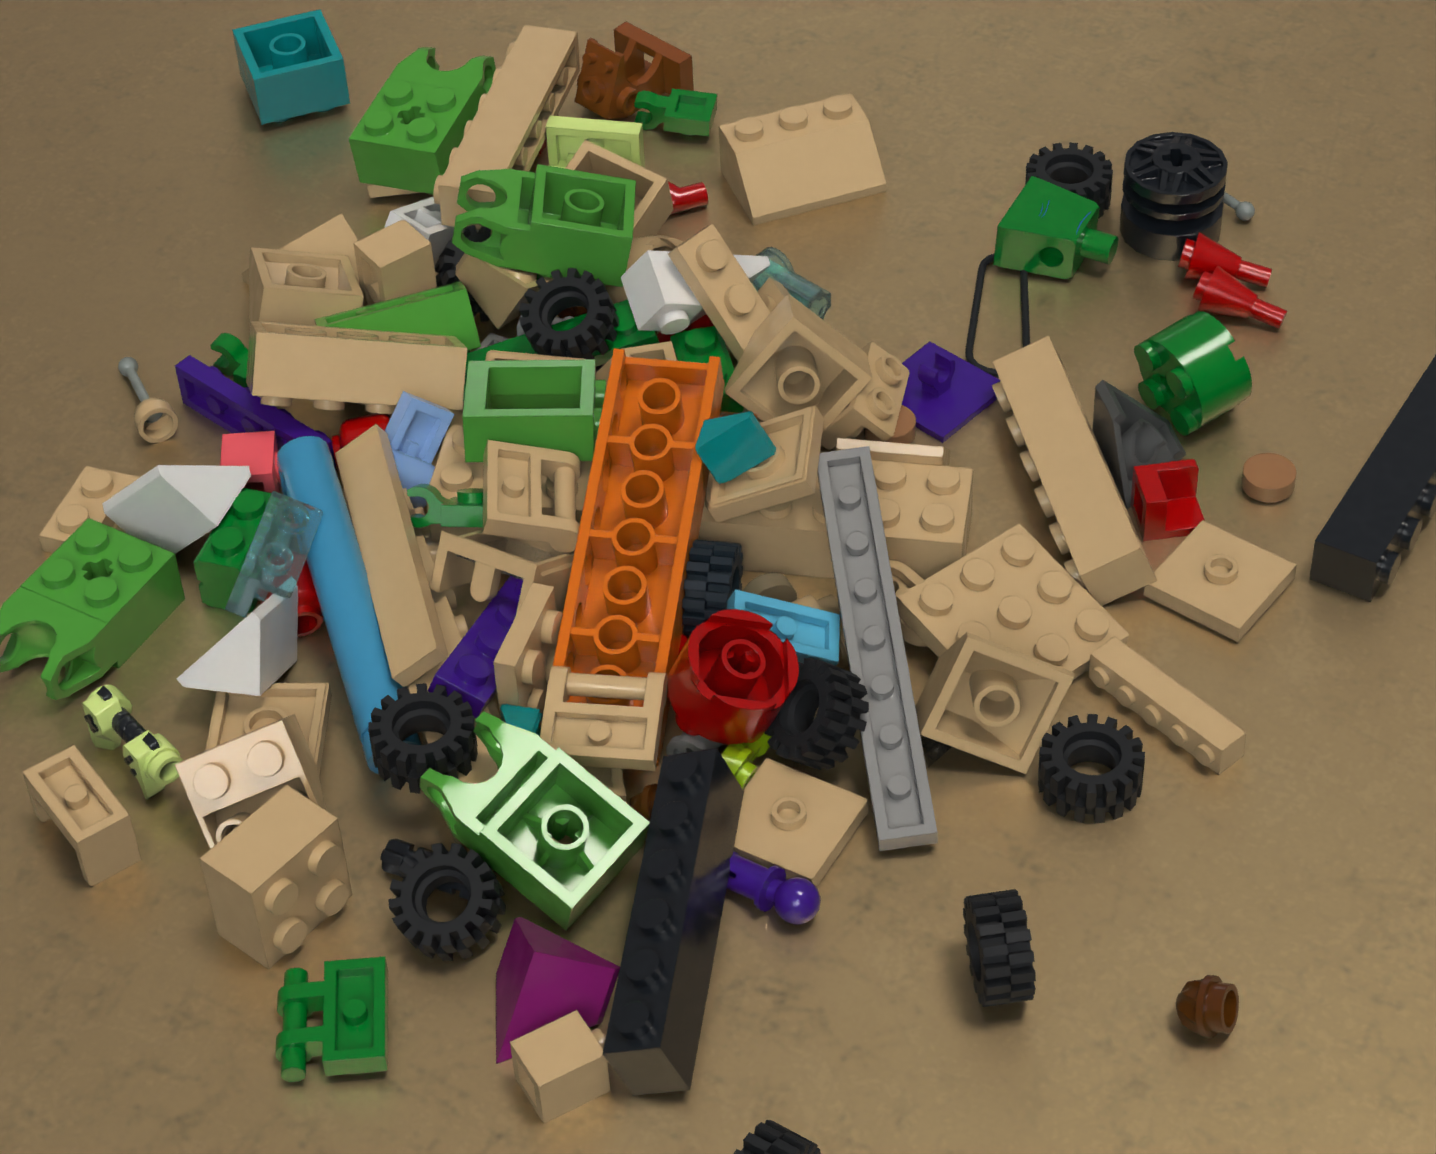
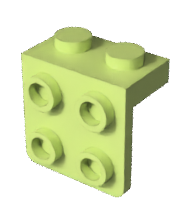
M549 116L546 124L549 166L566 168L582 143L587 140L645 168L642 123Z

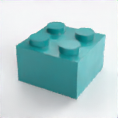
M320 9L232 30L240 75L261 125L271 122H284L292 117L317 111L325 112L338 106L350 104L344 59Z

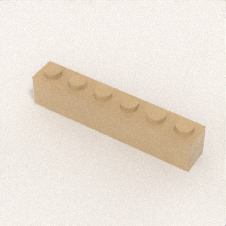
M524 25L516 41L510 42L506 53V60L501 68L497 67L495 69L492 85L487 94L483 93L481 95L478 111L474 119L467 121L464 136L459 147L452 149L449 165L445 173L438 175L436 178L433 197L435 204L440 205L442 225L454 227L456 216L467 212L457 204L461 176L478 170L516 169L529 172L546 139V124L549 116L558 115L580 72L578 31ZM483 184L474 185L467 191L469 197L477 202H494L496 198L493 189ZM471 224L475 225L476 230H480L482 226L479 224Z
M1048 335L993 361L1000 382L992 385L1004 413L1011 410L1014 413L1013 416L1006 419L1008 427L1018 447L1025 444L1028 447V450L1020 453L1023 464L1032 482L1041 479L1043 484L1034 489L1046 517L1049 518L1055 515L1057 518V522L1049 525L1050 531L1061 554L1070 552L1073 559L1064 562L1067 572L1084 589L1087 588L1089 594L1101 606L1156 582V576L1066 368L1050 336Z

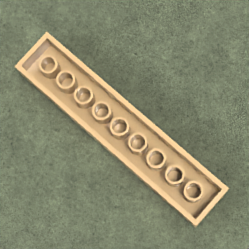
M449 425L429 484L437 488L446 499L457 497V490L483 489V462H465L463 426ZM872 460L889 560H896L906 564L925 580L965 556L972 517L973 468ZM580 461V478L575 482L576 521L578 523L581 521L592 461ZM711 472L709 473L698 540L739 543L742 546L741 552H743V571L834 579L818 476L815 494L716 523L708 511L713 475ZM541 475L542 514L554 516V483L548 476ZM441 524L429 525L431 540L439 543L441 530L460 536L483 529L479 527H441Z

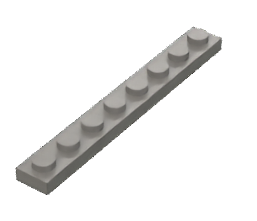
M866 446L822 452L819 455L817 476L850 673L856 674L861 679L859 684L864 685L867 695L861 698V700L869 702V712L860 714V720L867 722L865 731H859L879 851L938 843V832L870 448Z

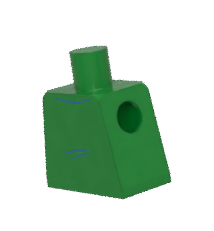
M1031 176L997 226L993 265L1019 271L1025 270L1029 273L1060 279L1073 278L1085 258L1110 265L1115 256L1119 238L1118 236L1097 230L1100 208L1096 202L1043 179Z

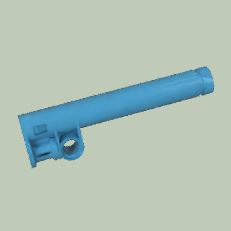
M298 437L283 445L277 453L282 494L286 498L287 504L290 505L299 556L306 557L359 739L363 745L362 749L370 771L379 774L378 768H375L368 722H372L371 713L375 707L382 709L381 700L389 695L396 701L398 699L397 689L403 686L392 679L370 593L366 568L341 484L334 468L329 446L320 437ZM418 733L409 736L403 741L412 745H421Z

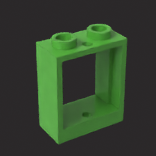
M595 359L468 361L462 416L465 462H483L487 440L567 451L578 456L580 461H592L606 392V380H596Z

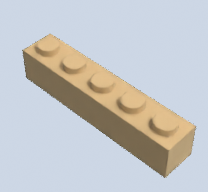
M1115 636L1090 654L1088 678L1097 687L1103 688L1114 696L1120 704L1133 710L1148 725L1154 726L1168 736L1175 745L1181 746L1196 757L1202 765L1208 766L1217 774H1221L1244 756L1247 732Z

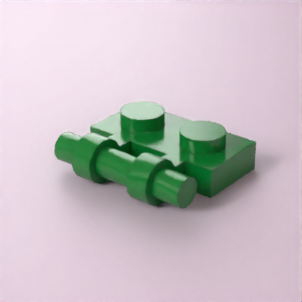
M385 956L324 961V981L308 982V972L302 968L286 970L284 973V986L280 988L277 995V1012L283 1017L282 1032L276 1036L275 1056L281 1062V1077L283 1080L288 1082L302 1081L306 1077V1063L312 1057L322 1056L325 1076L388 1071V967ZM315 1011H323V1026L307 1027V1017L311 1016Z

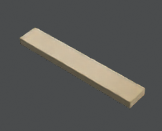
M375 424L337 451L335 456L366 568L370 593L391 676L397 683L405 687L446 660L449 656L388 434Z

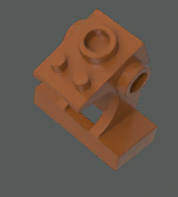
M626 21L613 29L615 52L599 44L597 40L591 37L587 40L585 54L582 57L581 72L577 79V92L574 102L607 120L628 118L640 110L634 107L639 91H651L657 95L664 93L670 95L672 88L694 91L692 55ZM644 53L653 57L652 63L644 60Z

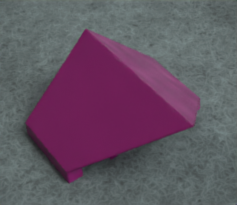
M522 917L515 918L496 972V1064L512 1058L511 1041L576 1010L589 1028L601 1024L619 975L620 966Z

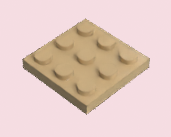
M1020 523L896 597L901 619L938 657L968 632L1071 671L1074 674V679L1089 670L1090 654L1114 636L1126 644L1130 635Z

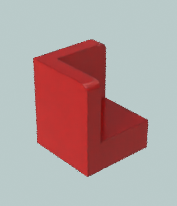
M1195 459L1133 467L1131 508L1143 542L1188 536L1202 520L1205 521L1196 498L1199 468Z

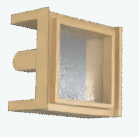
M483 529L460 536L441 530L430 589L442 592L471 582V596L476 601L483 602L497 595L501 573L523 580L516 615L533 582L553 586L556 611H563L575 551L562 553L551 548L549 543L483 534Z

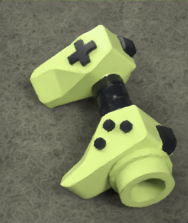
M113 685L98 687L89 695L86 701L82 702L85 713L84 718L88 724L90 736L95 747L114 750L121 746L122 739L126 742L123 745L124 761L131 768V774L137 778L146 800L164 790L165 785L174 782L179 777L175 764L183 761L179 751L163 735L159 733L152 734L149 730H145L131 716L132 704L117 687Z

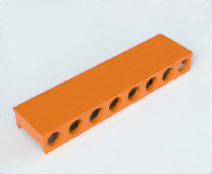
M614 348L553 666L570 667L571 673L647 677L649 672H660L669 675L670 669L679 654L683 631L682 616L684 609L682 608V603L685 597L684 580L687 578V561H690L689 552L693 548V542L699 537L710 473L697 454L695 447L704 420L718 418L720 415L725 386L720 357L710 356L708 363L626 357L625 349ZM668 694L663 711L656 766L660 765L670 706ZM570 696L567 702L643 707L644 700Z

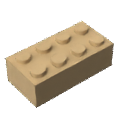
M250 321L246 383L251 394L260 397L261 404L269 406H292V398L309 399L313 401L314 408L324 410H344L345 402H353L366 405L365 411L393 414L402 392L405 391L443 406L448 410H462L467 347L455 336Z

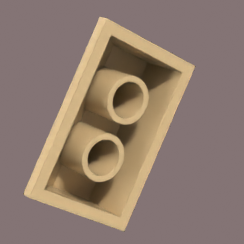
M852 93L833 95L823 100L799 106H789L779 111L755 117H745L735 122L719 125L721 172L753 226L886 191V181L869 119Z

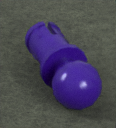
M733 851V855L730 858L727 889L754 900L755 907L761 911H769L774 906L777 915L790 924H804L816 916L820 910L821 896L813 883L801 877H793L786 880V873L783 868L776 865L766 868Z

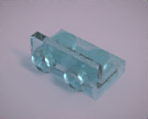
M272 491L225 610L246 618L253 599L257 598L265 601L268 591L284 598L292 596L322 519V510Z

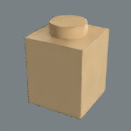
M577 1010L510 1042L515 1079L543 1123L611 1091L608 1072L609 1062L603 1055L606 1037L599 1028L591 1031Z

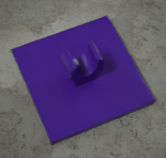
M930 341L902 363L910 372L902 405L914 413L916 428L942 443L997 400L992 385L1000 382L998 378Z

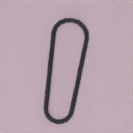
M991 254L980 262L965 354L967 362L992 376L999 377L996 369L987 368L979 364L973 357L985 270L987 265L994 261V254ZM1021 270L1023 347L1030 344L1028 272Z

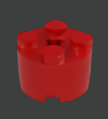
M727 609L710 615L708 620L696 626L672 665L667 681L668 696L676 713V723L683 732L691 736L700 735L717 743L742 744L758 741L770 727L796 686L799 675L798 658L794 647L787 638L782 642L770 630L773 626L771 622L749 611Z

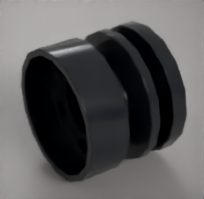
M1167 132L1153 134L1137 141L1127 151L1124 162L1122 187L1124 194L1121 203L1119 230L1125 243L1136 252L1153 259L1179 261L1186 238L1196 241L1200 232L1218 242L1222 225L1223 199L1228 167L1223 151L1211 141L1187 133Z

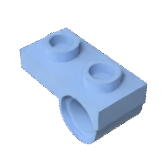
M405 391L401 394L385 432L388 434L402 488L408 490L418 484H430L435 466L431 463L455 414L443 406ZM418 496L410 497L413 508L421 506L424 508L426 506L424 498Z

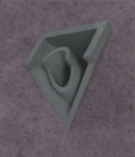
M1104 380L1095 386L1092 431L1124 505L1128 510L1131 507L1133 467L1179 461L1186 455V452L1169 420Z

